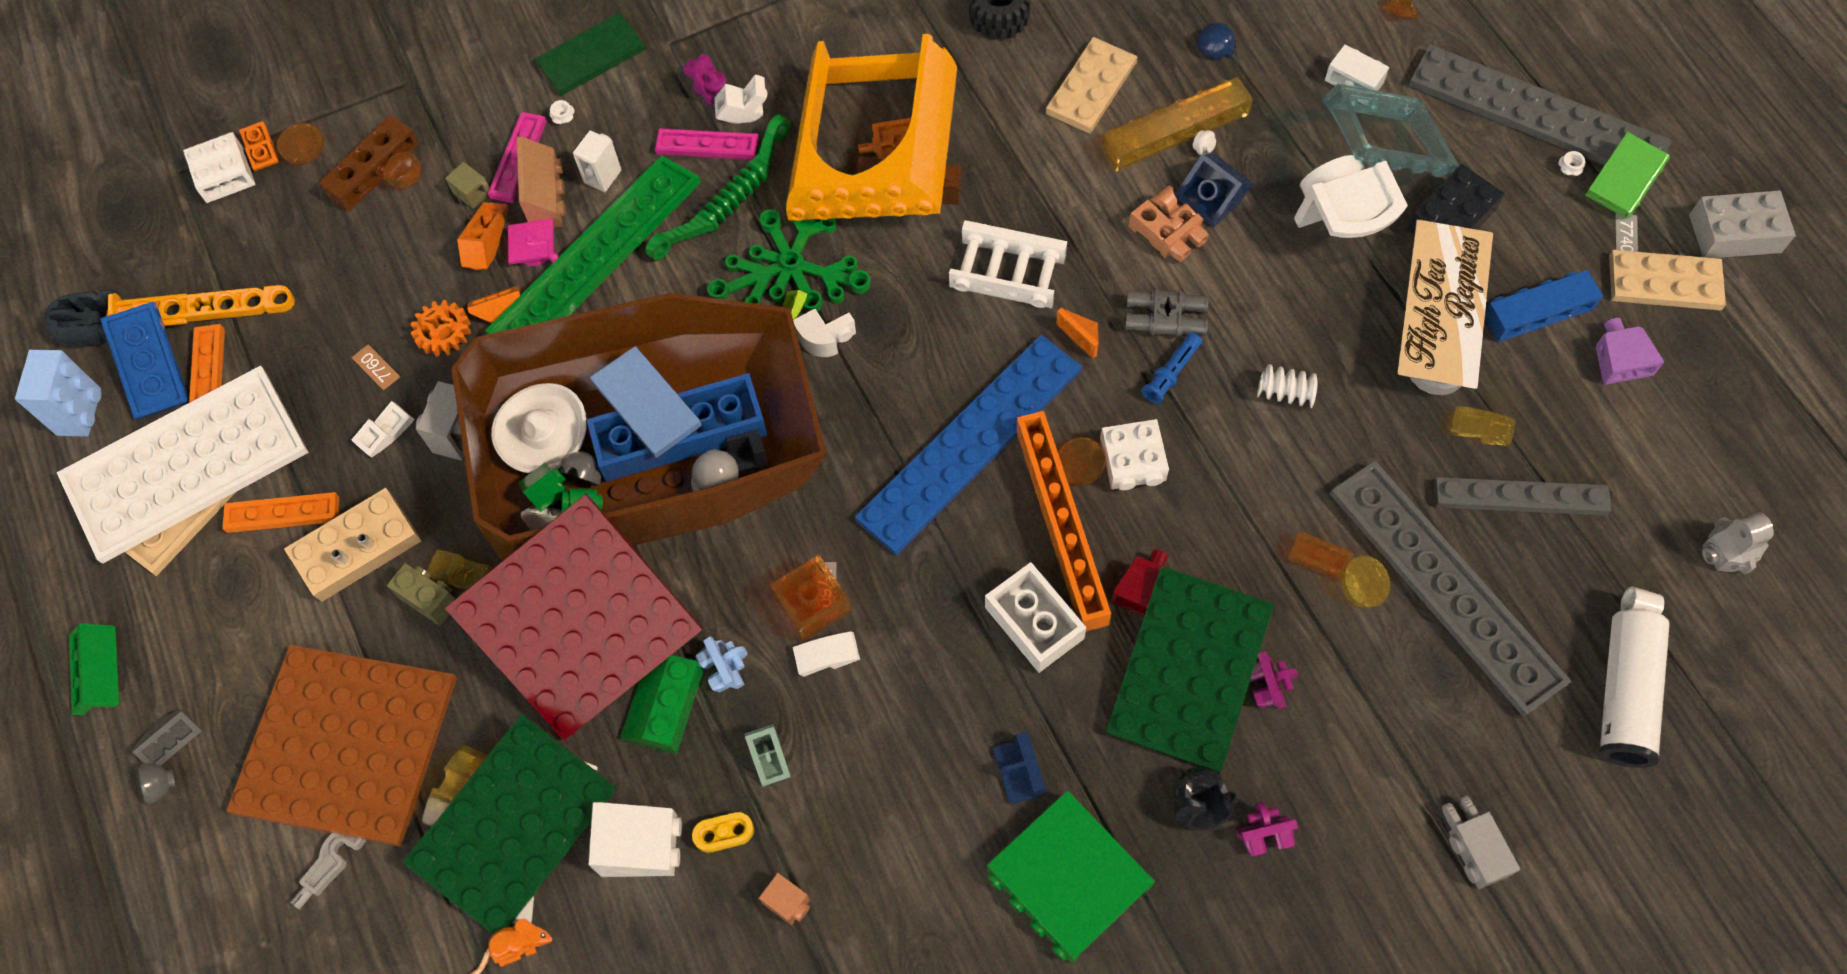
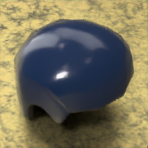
M1211 23L1205 26L1197 37L1198 50L1204 56L1211 57L1217 61L1225 55L1231 57L1236 49L1234 32L1224 23Z

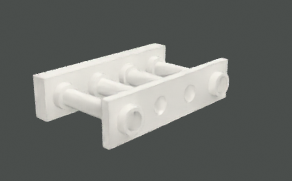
M964 221L962 243L968 245L960 271L950 269L949 287L959 291H972L1029 303L1038 308L1053 307L1054 290L1048 289L1054 264H1064L1067 241ZM978 247L993 249L986 276L971 273ZM1004 252L1019 255L1012 281L996 278ZM1029 258L1044 260L1037 287L1022 284Z

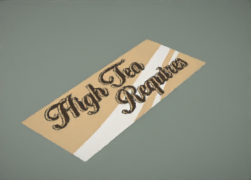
M1417 220L1398 375L1477 389L1493 240L1492 232Z

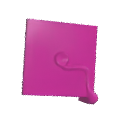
M552 218L508 225L509 264L523 263L528 266H538L544 264L549 259L554 263L559 258L554 253V223Z

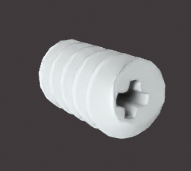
M1268 364L1265 370L1262 371L1257 397L1264 390L1269 400L1274 393H1277V400L1279 402L1287 395L1289 404H1292L1294 399L1298 397L1300 406H1303L1308 399L1310 401V408H1312L1318 387L1317 375L1312 373L1308 380H1306L1305 371H1300L1298 376L1295 377L1294 369H1289L1287 374L1284 375V369L1281 366L1273 373V366Z

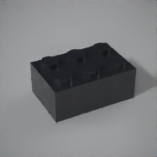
M1461 163L1413 212L1406 230L1415 235L1417 220L1478 230L1497 210L1505 193Z

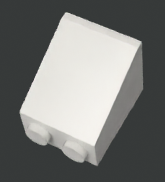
M593 803L589 866L601 877L674 876L675 867L680 865V849L676 848V836H681V818H677V814L672 808Z

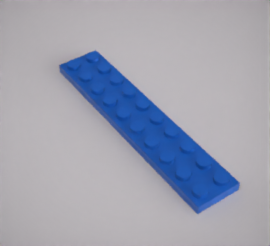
M1041 334L855 516L856 522L897 556L1017 436V417L1042 411L1082 371V366Z

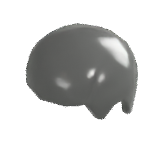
M573 452L565 455L560 460L559 470L561 473L575 476L578 481L582 479L590 481L592 486H600L602 473L595 456L585 452Z

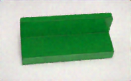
M79 623L69 634L72 715H85L92 707H116L119 704L115 626Z

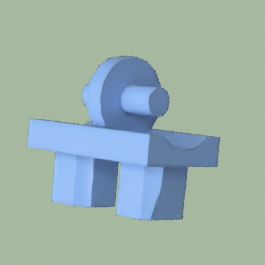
M711 636L705 639L703 642L706 647L696 654V658L704 669H709L713 665L716 666L718 671L708 677L712 690L721 692L729 687L739 689L745 685L738 670L745 667L742 659L747 655L745 647L735 648L732 641L724 644L722 640L714 641Z

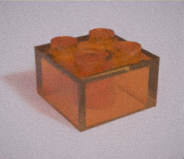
M820 555L770 584L774 598L802 641H805L852 612L849 598Z

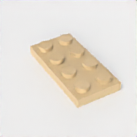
M1093 37L1047 106L1046 114L1091 134L1137 63V56Z
M1612 250L1609 255L1612 301L1722 310L1726 305L1722 259Z

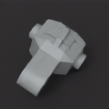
M1756 512L1733 521L1726 517L1721 518L1714 524L1715 528L1709 533L1708 538L1702 545L1704 548L1702 555L1708 564H1714L1717 571L1750 573L1756 568V563L1761 559L1769 546L1767 542L1773 537L1772 523L1762 512Z

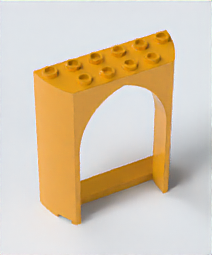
M923 34L920 53L832 59L829 57L824 41H818L811 57L786 205L788 221L940 214L957 66L945 47L941 48L932 41L933 37L930 34ZM917 78L909 128L900 144L887 158L874 167L852 176L833 169L817 154V136L826 84Z

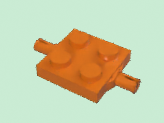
M911 118L872 124V143L858 144L859 155L875 153L878 159L887 158L904 138Z

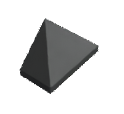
M180 709L154 721L132 749V752L144 764L153 763L161 766L202 730Z

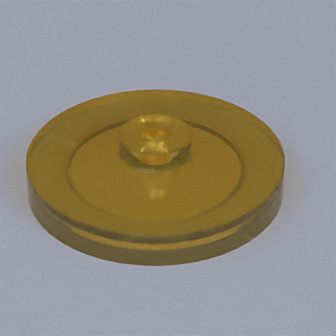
M1359 556L1350 560L1344 566L1341 574L1342 588L1352 603L1362 608H1372L1386 600L1390 591V579L1385 567L1378 560L1370 556Z

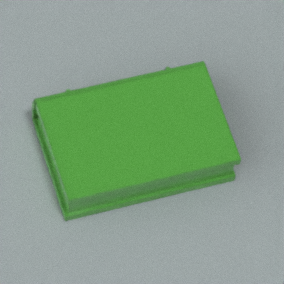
M1627 132L1585 196L1626 219L1630 218L1635 209L1640 206L1641 200L1658 175L1663 172V168L1670 159V155Z

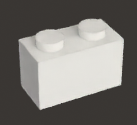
M1344 45L1329 65L1325 81L1370 103L1383 85L1389 67L1356 49Z
M589 131L573 152L583 182L605 193L621 172V167L612 140L605 134L599 135Z

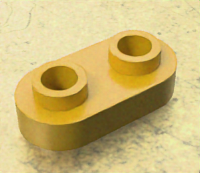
M740 812L731 813L699 822L693 830L692 839L699 850L707 853L747 843L753 836L754 826L746 814ZM736 826H743L744 831L742 834H734ZM707 833L714 834V839L711 842L704 841Z

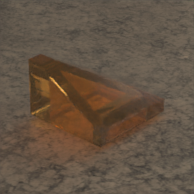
M1388 0L1382 6L1384 11L1400 17L1414 19L1419 17L1417 10L1410 0Z

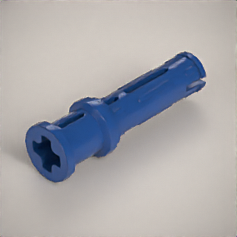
M1192 332L1188 333L1185 340L1173 353L1165 366L1156 369L1154 378L1141 389L1143 396L1148 401L1154 404L1162 403L1164 394L1177 383L1176 376L1187 364L1198 347L1202 345L1203 341L1200 336Z

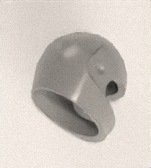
M717 449L708 450L695 461L692 468L691 486L693 491H699L700 488H712L738 479L739 473L736 460L729 453Z

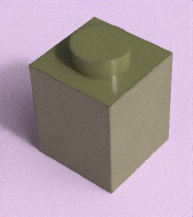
M465 162L453 169L445 178L452 193L473 209L488 196L490 188L486 179Z

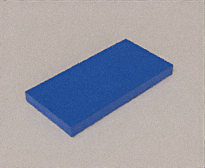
M152 301L100 318L135 420H140L189 403V396L157 303Z

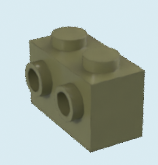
M405 563L386 586L397 598L441 626L450 615L445 607L454 600V597L450 594L453 590L441 580H438L437 583L430 580L431 575L421 567L416 566L413 569Z

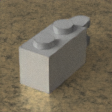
M1467 796L1459 798L1460 807L1468 820L1462 823L1452 804L1442 805L1444 816L1452 829L1448 832L1451 836L1449 837L1451 847L1456 854L1461 855L1466 865L1464 867L1468 879L1476 884L1478 889L1512 876L1521 870L1490 812L1479 815L1471 799Z

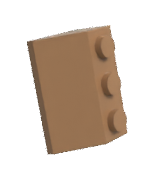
M522 136L517 137L519 203L527 221L532 222L552 218L554 228L563 227L562 216H566L564 201H561V195L565 194L564 183L560 179V174L564 173L562 159L557 158L554 148Z

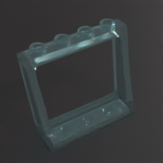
M1336 84L1322 98L1323 103L1336 120L1356 160L1367 161L1371 167L1386 161L1392 170L1410 168L1412 173L1415 174L1429 171L1432 172L1434 177L1449 175L1459 167L1420 98L1343 84ZM1355 112L1405 121L1419 137L1431 156L1371 146L1366 139Z

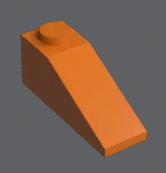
M482 203L457 239L461 267H468L474 270H482L489 267L496 256L509 210L508 204Z

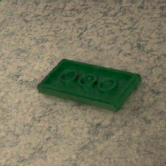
M618 13L536 57L535 60L559 95L562 96L646 49L637 34L623 16Z

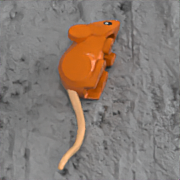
M519 919L515 923V927L500 929L492 935L480 966L469 974H480L490 957H492L495 964L499 963L500 966H505L520 960V955H534L537 953L535 946L552 942V938L544 929L535 926L526 919Z

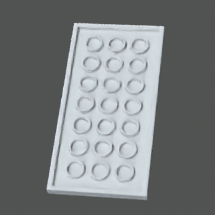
M259 366L57 472V475L97 560L103 564L309 452L262 366Z

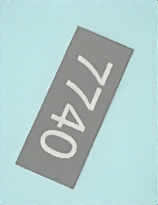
M1616 213V250L1638 252L1637 215H1631L1630 218L1626 219Z

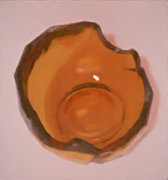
M408 152L396 153L382 167L384 174L382 178L395 188H409L420 179V162L414 154Z

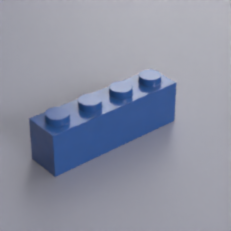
M1588 270L1580 273L1571 272L1562 279L1556 281L1547 280L1538 287L1529 290L1528 288H1523L1512 296L1506 298L1500 296L1493 299L1488 304L1484 320L1496 341L1501 342L1595 310L1603 298V294Z

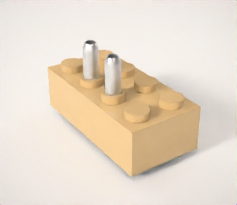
M384 488L284 548L312 595L323 602L420 543L421 539L393 495Z

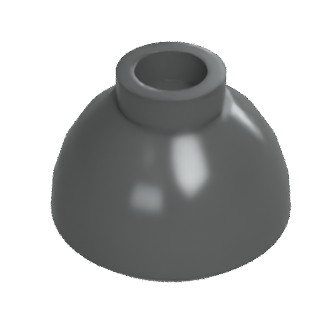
M153 763L141 764L138 767L143 797L148 805L160 801L166 796L171 787L176 786L172 769L166 770L160 765Z

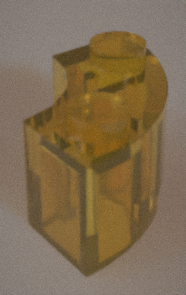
M466 745L462 746L455 753L443 770L446 774L441 786L438 789L433 787L424 810L423 823L430 826L434 824L488 755Z

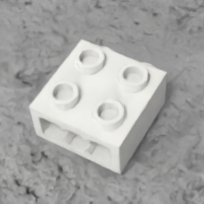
M233 132L183 150L196 190L206 203L256 185L244 149Z
M1157 419L1102 428L1100 442L1111 489L1129 490L1137 485L1147 484L1148 486H1156L1166 481L1169 467Z

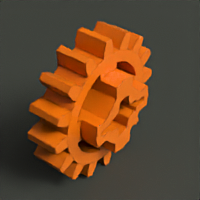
M443 300L440 306L433 301L432 308L430 309L423 306L424 313L415 314L418 322H411V326L414 329L411 335L419 349L423 348L426 354L433 351L437 357H439L441 351H444L446 355H450L451 348L457 351L460 350L458 344L460 342L467 343L464 335L471 334L468 327L471 325V322L464 309H459L455 302L449 306L446 300Z

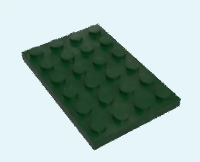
M1161 566L1106 734L1221 773L1274 603Z
M521 714L402 863L494 934L496 931L512 925L592 823L593 803H607L618 787L531 719Z

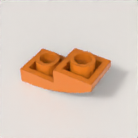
M263 121L239 130L245 144V151L254 171L279 163L269 131Z

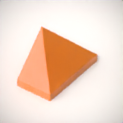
M518 286L468 302L467 309L470 314L493 323L520 296V289Z
M1060 308L1057 311L1056 325L1094 359L1097 356L1099 343L1098 323Z

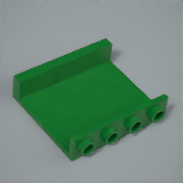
M1066 791L987 865V872L989 873L987 879L998 891L1003 888L1011 897L1008 900L1011 906L1019 914L1025 912L1032 920L1029 924L1033 930L1042 938L1046 935L1054 944L1051 948L1062 961L1068 959L1072 964L1093 941L1141 895L1144 896L1155 883L1145 870L1069 791Z

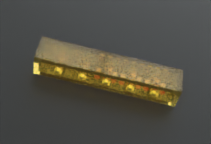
M1238 77L1229 81L1224 80L1215 87L1201 90L1196 95L1180 99L1168 107L1156 109L1147 116L1135 118L1128 124L1108 130L1103 134L1102 150L1117 172L1195 138L1202 130L1212 131L1249 115L1253 98Z

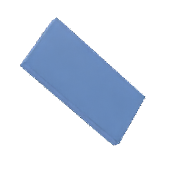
M636 346L590 377L595 387L655 458L702 426L701 421Z

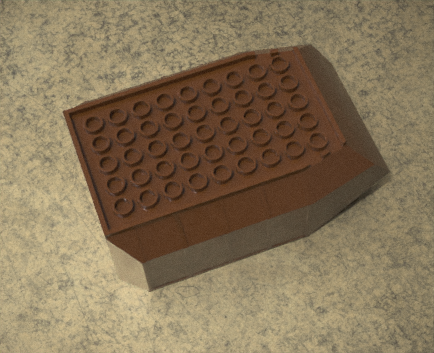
M667 293L475 337L451 367L474 522L500 559L503 561L542 528L530 530L521 518V512L534 505L518 484L530 473L522 472L509 466L501 459L493 446L492 425L497 412L510 397L527 387L546 383L564 386L578 396L585 410L586 435L579 452H585L596 457L587 419L616 410L591 382L590 377L635 346L676 394L749 373L767 432L766 436L760 437L765 450L767 467L741 473L736 480L712 488H700L699 491L695 492L691 486L692 468L695 461L702 454L608 482L605 481L602 475L600 486H592L590 481L584 479L578 481L575 476L562 473L566 478L563 484L567 491L569 488L597 489V495H602L603 498L602 512L632 546L671 536L675 537L713 526L725 525L803 487L825 457L826 450L791 309ZM727 447L718 449L728 453ZM561 500L554 505L550 504L548 507L561 509Z

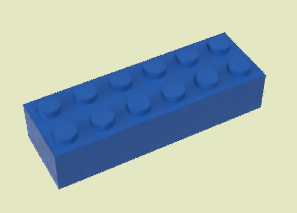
M749 373L677 393L701 421L702 426L657 458L654 457L616 411L587 419L598 466L605 481L608 482L704 454L708 450L727 447L725 438L758 429L760 437L766 436L764 420Z

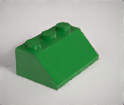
M670 655L639 680L620 740L677 755L703 675L699 662Z

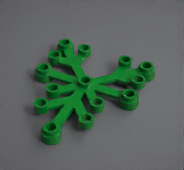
M768 209L761 213L760 224L764 231L771 234L780 253L764 249L761 245H753L749 249L750 258L753 262L740 259L735 254L727 256L725 264L729 272L735 273L742 270L750 274L728 283L722 279H714L708 284L707 291L709 298L726 300L729 294L755 284L751 295L746 298L745 302L761 304V298L770 278L780 273L775 286L770 288L769 294L772 302L782 303L786 297L785 288L792 275L799 291L807 293L802 309L808 313L813 309H816L817 312L820 311L823 303L820 293L810 289L802 272L821 277L828 289L829 300L834 304H839L844 300V290L838 286L837 282L850 286L851 290L857 294L867 292L871 282L870 276L866 271L857 270V259L851 255L845 256L841 261L827 267L804 261L801 253L808 238L820 232L833 233L837 228L835 218L816 222L817 219L789 220V222L794 223L798 231L797 238L790 249L780 230V214L776 210ZM826 223H832L831 226H825ZM755 252H761L758 256L753 255ZM765 260L774 264L766 267L757 263ZM731 262H738L736 265H729ZM790 262H795V264L787 265ZM849 262L854 264L850 267L846 266ZM864 283L862 286H857L856 284ZM776 292L782 293L780 296H774ZM840 293V296L833 297L832 294ZM809 303H816L814 306H808Z

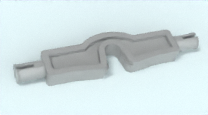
M334 833L329 835L320 849L319 858L300 880L299 883L303 887L290 903L301 910L312 894L319 896L329 883L346 867L347 862L338 854V848L346 844L354 850H359L366 840Z

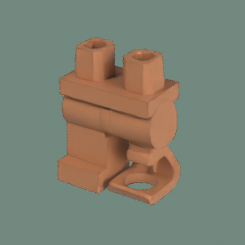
M1171 186L1165 187L1151 198L1150 201H1145L1131 212L1128 227L1135 233L1139 231L1155 249L1161 251L1160 254L1165 259L1171 255L1179 262H1182L1191 252V248L1185 244L1190 240L1198 248L1206 243L1209 236L1207 231L1201 226L1203 218L1198 213L1196 214L1186 203L1182 206L1177 205V199ZM1164 205L1165 208L1164 212L1162 213L1159 210V208H1161Z

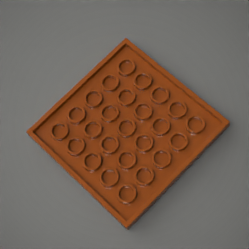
M289 645L226 811L232 815L401 847L457 677L454 674Z

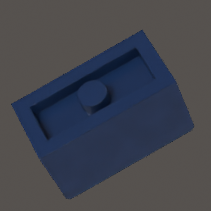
M1028 731L1016 734V740L993 748L1009 804L1013 805L1045 795V785Z

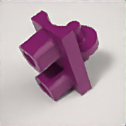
M701 54L697 60L689 59L683 67L686 76L692 77L694 81L693 88L696 94L702 95L706 104L712 105L715 96L726 84L725 75L722 72L716 71L706 54Z
M1266 651L1258 654L1259 659L1256 661L1250 681L1254 682L1265 678L1268 687L1253 691L1256 703L1259 708L1276 706L1278 709L1286 708L1287 705L1280 683H1283L1286 692L1292 691L1294 687L1291 680L1298 677L1297 669H1287L1285 661H1280L1276 663L1279 671L1276 673L1271 657L1267 655Z
M1261 801L1255 804L1256 812L1247 814L1249 823L1257 821L1259 823L1235 829L1237 838L1244 842L1248 854L1256 856L1267 852L1263 838L1273 835L1275 846L1278 849L1295 846L1293 830L1298 829L1296 819H1290L1289 816L1270 820V818L1279 816L1278 808L1267 809L1265 803Z

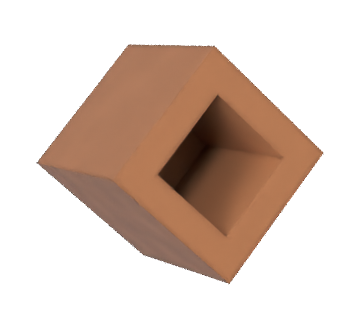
M779 873L776 874L759 897L763 905L791 926L795 920L800 922L810 908L808 905L810 901L808 895Z

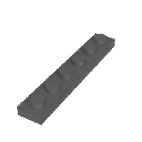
M1437 477L1434 481L1436 508L1608 516L1611 512L1609 485Z

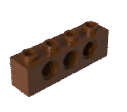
M389 115L366 138L361 140L359 145L345 156L337 166L327 173L319 182V185L330 200L347 212H350L419 145V142L411 128L392 115Z

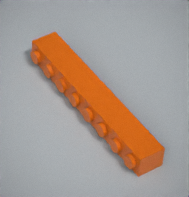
M1040 411L1017 417V436L1074 613L1086 626V631L1109 626L1111 611L1045 412Z

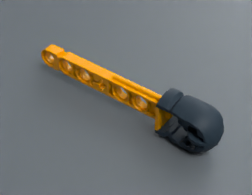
M281 285L264 287V290L248 288L122 300L119 293L112 289L102 290L99 293L92 291L60 296L47 307L44 321L48 333L54 340L68 346H88L103 344L107 341L103 326L99 324V313L97 311L100 310L107 311V316L154 301L157 303L164 326L187 324L194 321L260 315L266 311L268 314L286 312L293 307L295 299L290 290ZM278 294H287L288 297L284 303H274V299ZM258 296L261 298L257 306L249 307L247 305L251 297ZM224 300H234L233 306L230 309L223 310L220 308ZM200 303H203L205 306L201 307V311H197L195 308H198ZM174 304L179 305V311L175 315H167L168 307Z

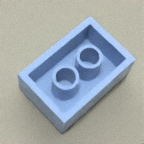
M29 350L15 400L55 435L88 437L95 421L94 414L97 403L101 399V388L62 350Z

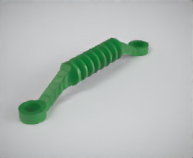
M776 115L772 118L767 126L759 154L746 164L747 169L742 168L739 171L740 176L735 175L733 182H727V190L720 189V197L717 195L712 197L714 204L707 202L705 204L706 210L700 209L690 223L655 234L646 245V254L655 261H659L668 254L672 244L699 236L700 234L716 231L719 228L718 222L724 223L726 221L724 215L731 216L733 214L731 208L737 210L740 207L739 202L744 203L746 201L745 195L751 196L753 194L752 188L758 189L760 187L759 181L764 183L768 179L775 142H779L786 137L790 130L791 122L782 115Z

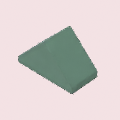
M773 724L744 734L762 787L791 777Z

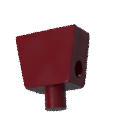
M1154 549L1149 560L1136 557L1116 586L1111 603L1145 616L1161 566L1165 567L1169 557L1168 554Z

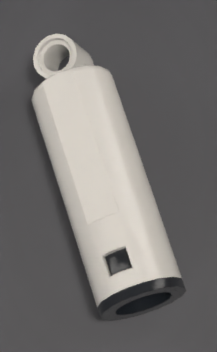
M1631 586L1623 594L1620 604L1621 611L1612 617L1599 754L1602 759L1612 764L1625 767L1647 768L1657 765L1659 760L1669 620L1662 615L1664 608V598L1662 595Z

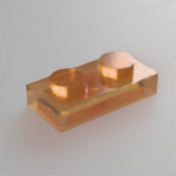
M1299 531L1288 560L1342 581L1354 552Z

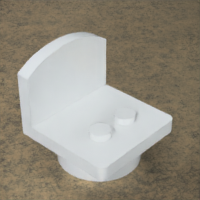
M1348 155L1319 166L1301 181L1300 187L1305 199L1294 219L1298 228L1323 220L1331 236L1342 238L1363 237L1381 231L1395 222L1406 209L1407 203L1386 161L1365 169L1359 156Z

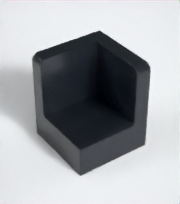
M758 429L725 438L727 451L736 460L739 474L767 467L765 450Z

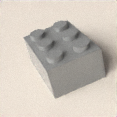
M1781 191L1705 196L1700 198L1689 214L1701 255L1705 258L1782 253L1796 236Z

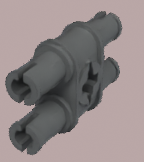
M1158 289L1152 290V292L1128 290L1126 307L1150 308V311H1153V313L1151 312V315L1127 313L1125 330L1149 331V334L1155 335V333L1176 335V337L1190 332L1206 336L1208 319L1184 317L1181 313L1183 311L1207 313L1209 296L1188 295L1182 292V290H1179V292L1158 291ZM1165 309H1167L1169 317L1166 316Z

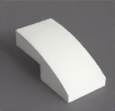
M391 401L375 422L368 419L353 437L352 441L367 455L373 457L395 441L415 419L398 404Z
M853 632L835 634L793 647L798 673L801 676H807L828 667L836 669L860 660Z

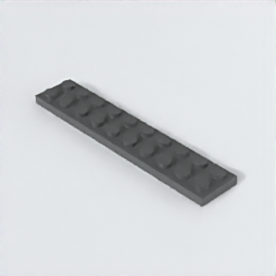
M1431 44L1409 84L1411 88L1570 152H1579L1585 158L1603 165L1608 162L1627 132L1667 153L1672 142L1669 138Z
M1376 461L1332 489L1331 497L1523 718L1572 682Z

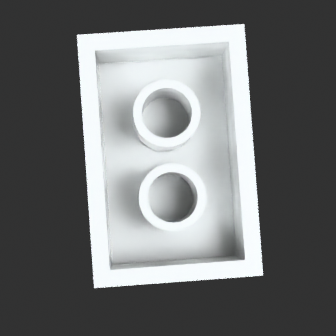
M1031 562L985 595V608L1039 673L1085 638L1086 626Z

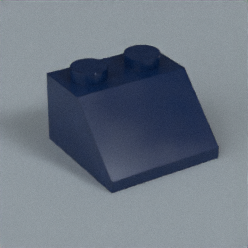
M1202 153L1176 192L1175 197L1183 204H1188L1204 221L1215 227L1240 204L1253 185V182L1215 153Z

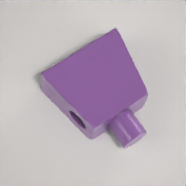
M1620 318L1608 320L1604 324L1607 333L1603 334L1596 344V352L1604 385L1654 376L1664 361L1644 329L1639 326L1625 329Z

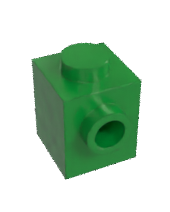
M545 462L518 483L523 493L540 512L550 504L558 503L561 500V491H567L563 484L566 480L556 466L551 469Z

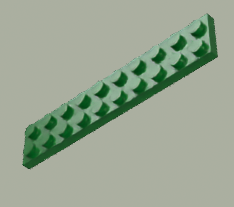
M661 155L485 330L486 334L570 316L701 183L699 176Z

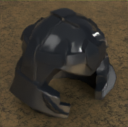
M1197 766L1189 768L1176 781L1174 787L1176 800L1174 803V819L1183 823V828H1189L1192 831H1204L1225 823L1233 816L1234 808L1238 804V800L1235 797L1236 794L1227 790L1220 774L1213 769L1198 768Z

